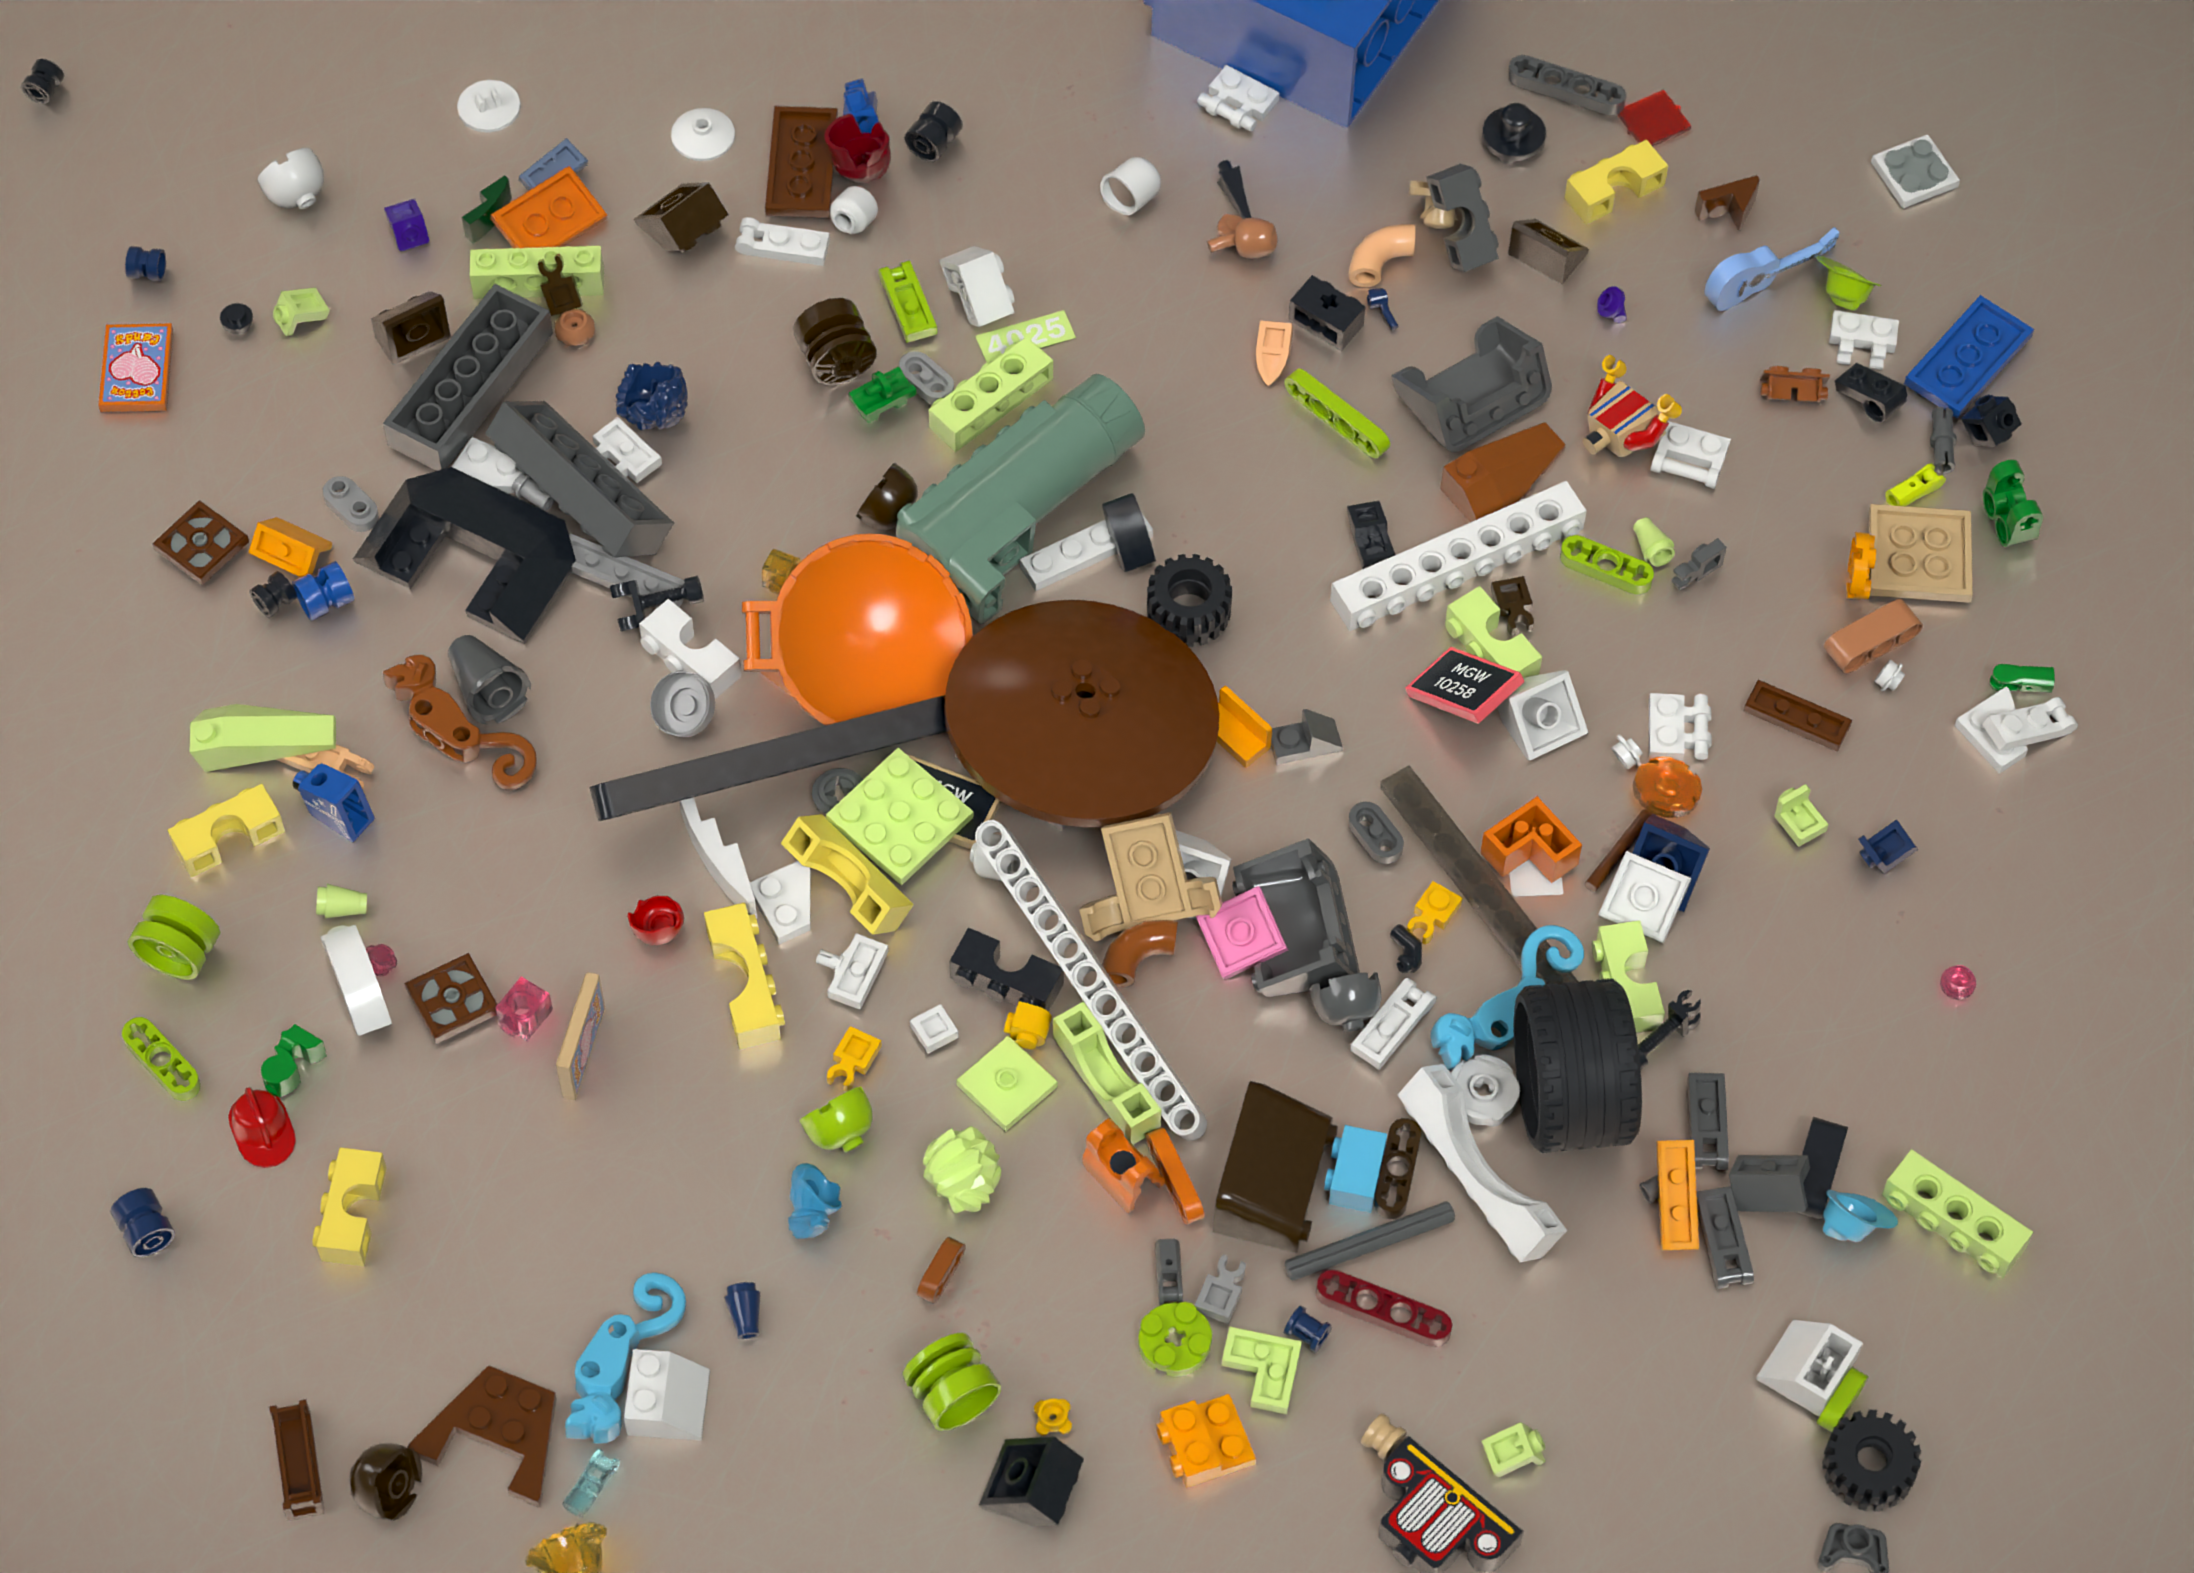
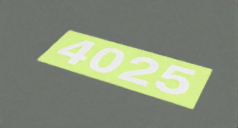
M1064 310L975 336L986 363L996 360L1004 354L1011 344L1020 342L1026 336L1039 348L1076 338Z

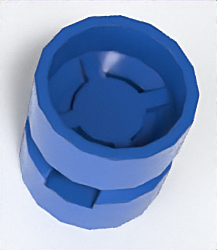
M336 561L318 569V574L315 577L307 574L292 581V586L297 593V599L310 621L328 614L329 607L331 606L339 609L355 600L351 586Z

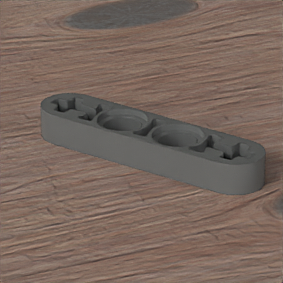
M1527 55L1516 56L1510 61L1509 80L1518 87L1605 115H1617L1625 108L1626 92L1618 84ZM1554 76L1561 81L1558 84L1552 85L1546 83L1544 79ZM1577 86H1586L1590 91L1586 94H1579L1573 89Z

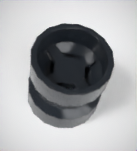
M38 59L31 68L32 74L27 76L21 84V89L31 100L46 104L54 95V87H58L62 82L64 73L55 63L46 59Z
M279 571L268 577V584H258L249 591L255 605L268 618L279 611L282 603L290 604L297 599L295 589Z

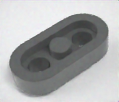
M1360 802L1354 805L1350 810L1348 821L1351 832L1376 862L1382 864L1396 862L1402 855L1404 845L1400 832L1375 803ZM1368 821L1371 825L1364 826L1360 822ZM1383 846H1387L1391 850L1383 851L1380 848Z

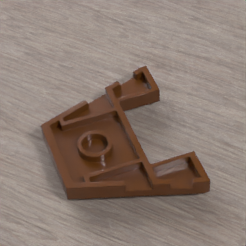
M488 1365L408 1444L407 1448L416 1451L420 1459L439 1466L454 1435L458 1433L520 1458L522 1462L507 1489L508 1494L540 1507L556 1405V1393Z

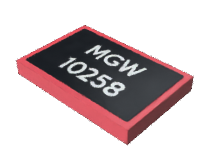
M1450 647L1405 689L1408 696L1479 724L1524 683V679L1520 672Z

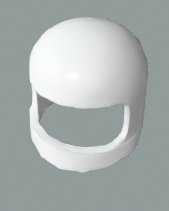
M1133 157L1103 177L1100 183V192L1103 200L1110 208L1124 215H1132L1158 194L1161 179L1152 163L1144 158ZM1110 178H1116L1127 186L1133 195L1135 205L1130 207L1124 206L1115 197L1110 188Z

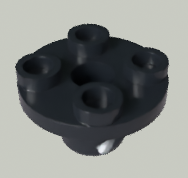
M1511 103L1506 107L1495 110L1486 118L1483 124L1482 139L1486 148L1497 156L1502 163L1512 164L1515 161L1529 159L1543 150L1546 128L1542 119L1527 106L1521 103Z

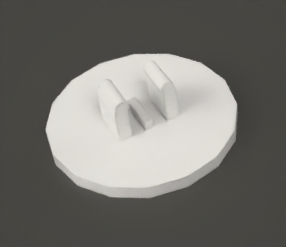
M484 80L472 84L463 91L459 97L457 108L460 119L467 127L475 131L490 133L510 126L519 116L521 103L518 93L512 86L502 81Z

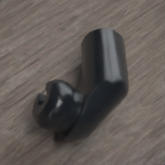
M1398 924L1390 933L1391 939L1403 948V954L1397 959L1399 961L1396 963L1397 968L1404 974L1409 972L1415 973L1422 965V943L1407 928Z

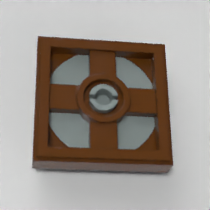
M199 500L155 540L152 545L156 552L203 586L249 543V538L247 534Z
M469 953L404 983L409 996L436 1044L501 1013L497 1002Z

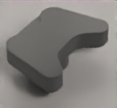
M1835 1523L1829 1527L1817 1563L1818 1568L1821 1571L1828 1572L1836 1564L1848 1562L1863 1565L1868 1568L1870 1573H1889L1886 1536L1879 1530L1870 1529L1863 1525Z

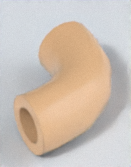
M1415 224L1386 226L1367 235L1354 250L1349 267L1350 282L1358 287L1375 286L1381 280L1382 266L1386 261L1394 257H1413Z

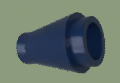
M742 1282L728 1286L726 1288L727 1295L724 1297V1300L736 1328L737 1338L750 1339L759 1336L760 1291L756 1290V1285L753 1282Z

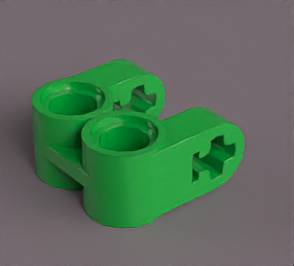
M2013 459L2003 461L1992 468L1982 495L1986 514L1991 520H1995L1996 535L2003 547L2037 540L2043 522V514L2038 503L2035 500L2026 499L2022 486L2025 475L2019 462Z

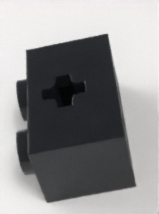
M1311 275L1290 299L1288 320L1342 351L1364 326L1366 306L1362 305L1358 299L1347 296L1335 289L1329 282L1322 281Z

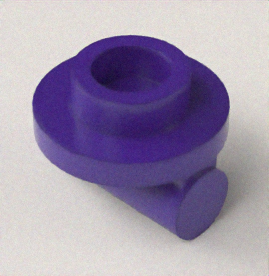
M1616 286L1605 289L1598 298V313L1605 318H1613L1616 323L1626 321L1624 292Z

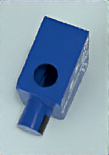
M323 763L318 764L310 773L302 770L294 777L293 788L300 792L309 813L353 843L374 821V814L357 779Z

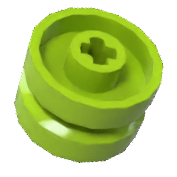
M167 895L153 896L142 914L144 921L137 923L127 941L130 950L148 966L163 974L185 980L195 979L206 961L204 953L212 950L221 934L219 926L204 911L187 901Z

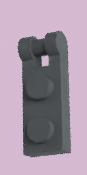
M1689 1073L1687 1078L1690 1140H1694L1695 1169H1703V1166H1715L1716 1170H1728L1729 1150L1725 1073ZM1703 1144H1715L1716 1152L1703 1151Z
M1731 1186L1697 1191V1211L1713 1270V1280L1716 1289L1728 1288L1729 1284L1740 1282L1741 1285L1753 1284V1269ZM1736 1260L1737 1268L1727 1269L1725 1261Z

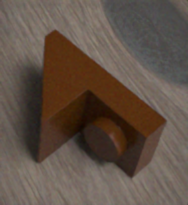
M1758 175L1699 191L1695 205V213L1699 221L1708 218H1718L1725 213H1729L1738 231H1740L1756 200L1760 182Z

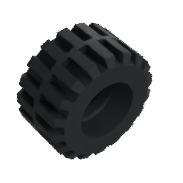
M1185 554L1178 555L1177 560H1173L1171 557L1166 559L1165 566L1159 564L1155 568L1154 575H1151L1149 578V585L1147 587V617L1157 622L1164 629L1174 633L1188 647H1194L1196 642H1199L1201 646L1208 644V638L1213 640L1218 638L1220 631H1225L1228 626V620H1230L1232 586H1230L1231 580L1229 575L1224 574V568L1220 564L1214 566L1212 559L1206 557L1205 560H1202L1200 555L1193 554L1192 558H1186ZM1190 594L1201 597L1205 602L1197 606H1184L1175 602L1174 599L1181 595Z

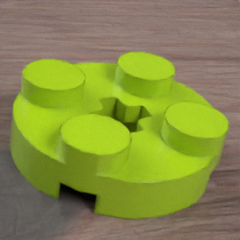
M1189 1302L1163 1304L1154 1308L1143 1317L1138 1335V1346L1143 1360L1149 1367L1154 1370L1157 1368L1160 1371H1164L1166 1375L1179 1377L1191 1374L1203 1365L1211 1349L1212 1331L1208 1320L1201 1312L1197 1311L1193 1304ZM1173 1332L1184 1336L1181 1339V1346L1178 1347L1173 1342L1167 1343L1165 1339L1169 1338V1334Z

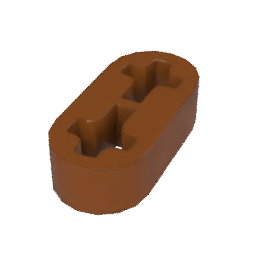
M947 1237L920 1281L917 1289L918 1297L932 1304L938 1301L963 1258L966 1249L964 1243L951 1237Z

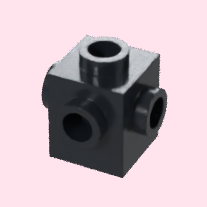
M1986 395L1979 398L1975 402V406L1961 418L1974 446L1996 447L2012 437V432L2022 425L2016 413L2015 405L2010 401L2009 397Z

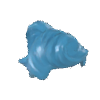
M808 1163L796 1166L791 1175L790 1200L794 1211L788 1218L789 1230L792 1231L793 1236L797 1239L815 1238L828 1229L830 1222L828 1215L837 1212L842 1207V1203L839 1200L840 1186L828 1181L815 1165Z

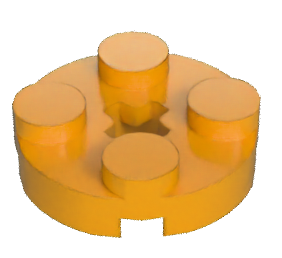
M1855 532V537H1853L1847 569L1849 579H1852L1851 583L1846 582L1847 599H1869L1871 591L1869 573L1870 568L1874 569L1876 561L1875 535Z

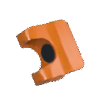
M1107 1118L1087 1135L1086 1149L1082 1157L1084 1167L1127 1213L1135 1209L1134 1204L1141 1193L1140 1186L1143 1184L1145 1177L1158 1188L1166 1184L1164 1177L1159 1173V1169L1147 1156H1143L1132 1145L1111 1118Z

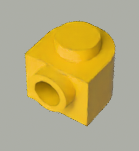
M1019 1001L1016 1012L1008 1013L1004 1033L1010 1034V1038L1020 1047L1035 1049L1038 1046L1044 1045L1052 1021V1015L1039 1006Z

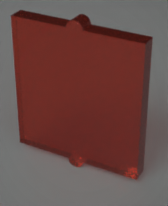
M1664 89L1625 106L1624 110L1617 114L1626 126L1627 134L1632 135L1638 143L1647 139L1652 147L1691 130V124L1680 111L1681 107L1675 105Z

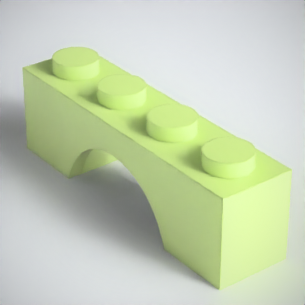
M1084 1001L1053 1018L1054 1040L1108 1116L1123 1131L1124 1136L1132 1145L1143 1140L1145 1134L1161 1128L1162 1110L1142 1083H1135L1121 1068L1107 1043L1103 1028Z

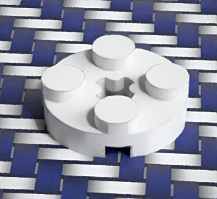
M1477 1055L1475 1059L1468 1060L1465 1063L1463 1060L1452 1070L1451 1075L1464 1091L1468 1122L1495 1127L1500 1125L1503 1119L1510 1116L1516 1108L1520 1093L1519 1082L1513 1075V1069L1502 1059L1491 1055ZM1483 1084L1489 1085V1092L1492 1094L1480 1096L1474 1090V1087L1481 1088Z

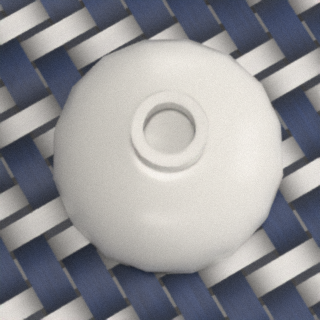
M301 148L285 154L288 158L287 161L279 165L277 160H275L260 173L257 181L261 186V190L271 202L282 208L299 207V209H305L316 201L315 196L320 192L324 183V173L319 159L310 148Z

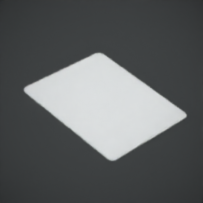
M1530 859L1509 873L1511 893L1514 897L1562 895L1564 893L1562 877L1551 883Z

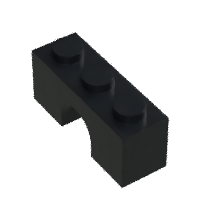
M968 927L949 961L950 978L954 979L962 987H973L985 992L989 998L995 1001H1006L1015 1006L1021 1001L1039 1006L1049 1012L1064 985V971L1062 968L1035 955H1031L1027 964L1022 969L1014 972L1004 971L996 965L1000 959V941Z

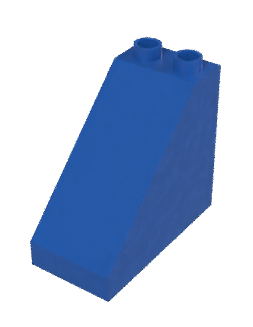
M1143 0V3L1152 8L1151 36L1220 69L1227 65L1279 92V97L1348 129L1440 0Z

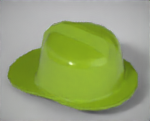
M1823 256L1816 257L1820 263L1828 268L1826 292L1837 306L1856 310L1860 304H1864L1867 301L1875 285L1882 286L1867 280L1856 271L1839 262Z

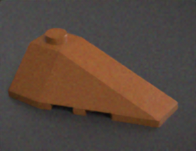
M1546 422L1470 450L1443 467L1440 489L1468 521L1473 522L1519 502L1523 496L1525 497L1531 490L1533 483L1540 475L1546 472L1564 450L1566 444Z

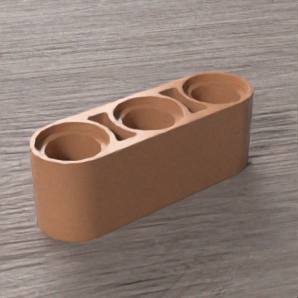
M1896 599L1832 634L1825 641L1823 648L1842 672L1848 674L1909 642L1919 634L1923 624L1904 600Z

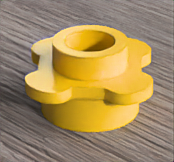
M1055 1398L1038 1401L1034 1406V1412L1038 1415V1423L1035 1426L1036 1432L1042 1436L1048 1435L1049 1432L1069 1433L1072 1429V1423L1068 1420V1412L1071 1409L1070 1403L1066 1399ZM1050 1415H1056L1057 1418L1051 1420Z

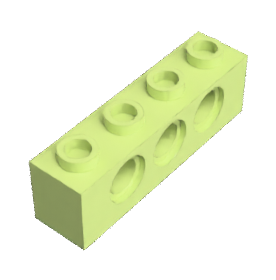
M601 246L470 250V281L473 298L483 299L494 284L523 298L544 297L540 285L549 280L540 273L538 262L540 259H544L547 268L555 269L557 267L554 258L556 254H560L564 260L563 276L573 273L580 296L604 295V265Z
M1027 336L1020 342L1011 344L1004 354L993 362L989 361L984 364L977 374L969 380L961 381L953 392L944 398L937 399L929 409V428L951 449L957 452L1053 380V359Z
M1912 1149L1888 1178L1882 1196L1887 1199L1892 1207L1907 1212L1916 1218L1917 1222L1924 1229L1931 1232L1935 1231L1945 1238L1952 1248L1959 1252L1967 1253L1976 1259L1984 1270L1996 1273L2002 1278L2005 1277L2025 1251L2033 1235V1231ZM1917 1192H1926L1932 1199H1924ZM1948 1213H1957L1962 1217V1220H1955ZM1978 1234H1988L1992 1237L1993 1240L1986 1241L1982 1239Z

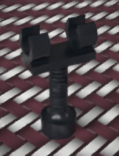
M699 576L685 578L681 588H671V590L651 593L648 596L640 595L637 580L609 586L613 599L632 594L636 615L617 619L620 631L639 628V623L646 618L644 609L646 607H653V605L656 606V604L659 606L667 599L672 602L686 599L691 605L704 602Z
M1692 990L1681 992L1676 1003L1674 1001L1668 1004V1019L1666 1022L1664 1021L1653 1033L1638 1044L1641 1070L1648 1064L1646 1057L1650 1051H1653L1671 1033L1677 1031L1682 1037H1685L1688 1034V1030L1694 1029L1699 1025L1701 1013L1699 1012L1701 999L1693 1007L1692 1003L1682 1004L1684 1000L1692 996ZM1696 1015L1694 1019L1688 1020V1017Z

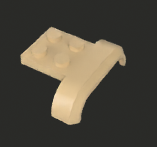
M1171 812L1102 827L1101 831L1117 894L1089 902L1079 909L1086 936L1094 941H1100L1105 936L1124 931L1143 921L1178 920L1198 915H1209L1210 918L1216 916L1222 906L1217 880L1214 877L1187 880Z

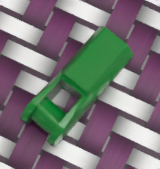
M1998 664L1993 669L1989 683L1996 691H2000L2007 686L2010 691L2052 693L2055 684L2054 667H2021L2010 664Z

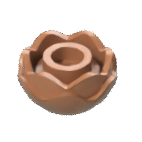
M573 309L561 313L554 325L556 338L567 346L584 345L595 333L593 318L581 309Z

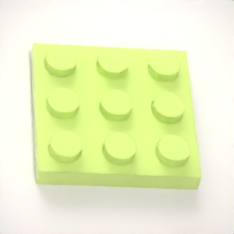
M897 748L826 814V819L900 885H903L973 819L974 811L901 749Z

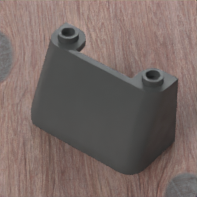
M1498 316L1484 323L1477 330L1474 337L1476 353L1426 380L1424 373L1413 366L1406 367L1391 375L1395 391L1439 444L1451 452L1464 450L1541 406L1550 397L1552 383L1543 344Z
M1309 838L1233 867L1235 881L1232 882V887L1235 895L1238 896L1260 886L1288 948V951L1255 965V972L1251 974V978L1258 993H1262L1266 997L1309 992V987L1319 983L1321 990L1330 987L1329 979L1360 973L1337 870L1331 859Z

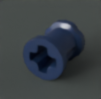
M1300 1305L1288 1320L1284 1328V1334L1287 1336L1293 1334L1310 1345V1350L1316 1353L1328 1338L1332 1325L1328 1322L1321 1323L1307 1314L1306 1308Z

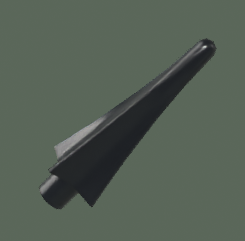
M1229 160L1221 161L1218 164L1221 176L1217 182L1242 219L1252 218L1245 195L1240 166L1232 168Z

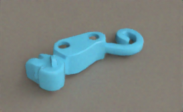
M1547 925L1538 928L1531 933L1524 943L1521 953L1522 977L1516 987L1485 1001L1471 1018L1447 1013L1435 1022L1430 1035L1432 1047L1440 1049L1438 1054L1441 1055L1448 1071H1451L1458 1065L1461 1056L1464 1061H1468L1474 1055V1043L1480 1047L1496 1051L1505 1047L1514 1038V1006L1517 995L1525 986L1545 985L1543 979L1536 978V953L1540 943L1548 939L1563 943L1570 952L1569 958H1563L1557 947H1550L1545 955L1553 969L1562 973H1570L1584 959L1583 945L1575 934L1557 925ZM1491 1028H1496L1500 1032L1501 1037H1496L1492 1033Z
M647 1273L637 1279L633 1288L635 1302L647 1311H659L663 1306L662 1297L659 1295H649V1290L658 1289L668 1294L672 1300V1306L665 1314L637 1324L634 1323L629 1315L618 1314L612 1316L601 1325L576 1362L575 1389L581 1398L571 1403V1415L566 1419L565 1423L566 1438L583 1440L592 1438L594 1443L600 1444L611 1442L620 1434L622 1415L615 1400L623 1392L633 1349H637L640 1340L668 1332L677 1326L685 1313L686 1298L684 1291L671 1277L661 1273ZM613 1325L614 1331L609 1333L608 1330Z

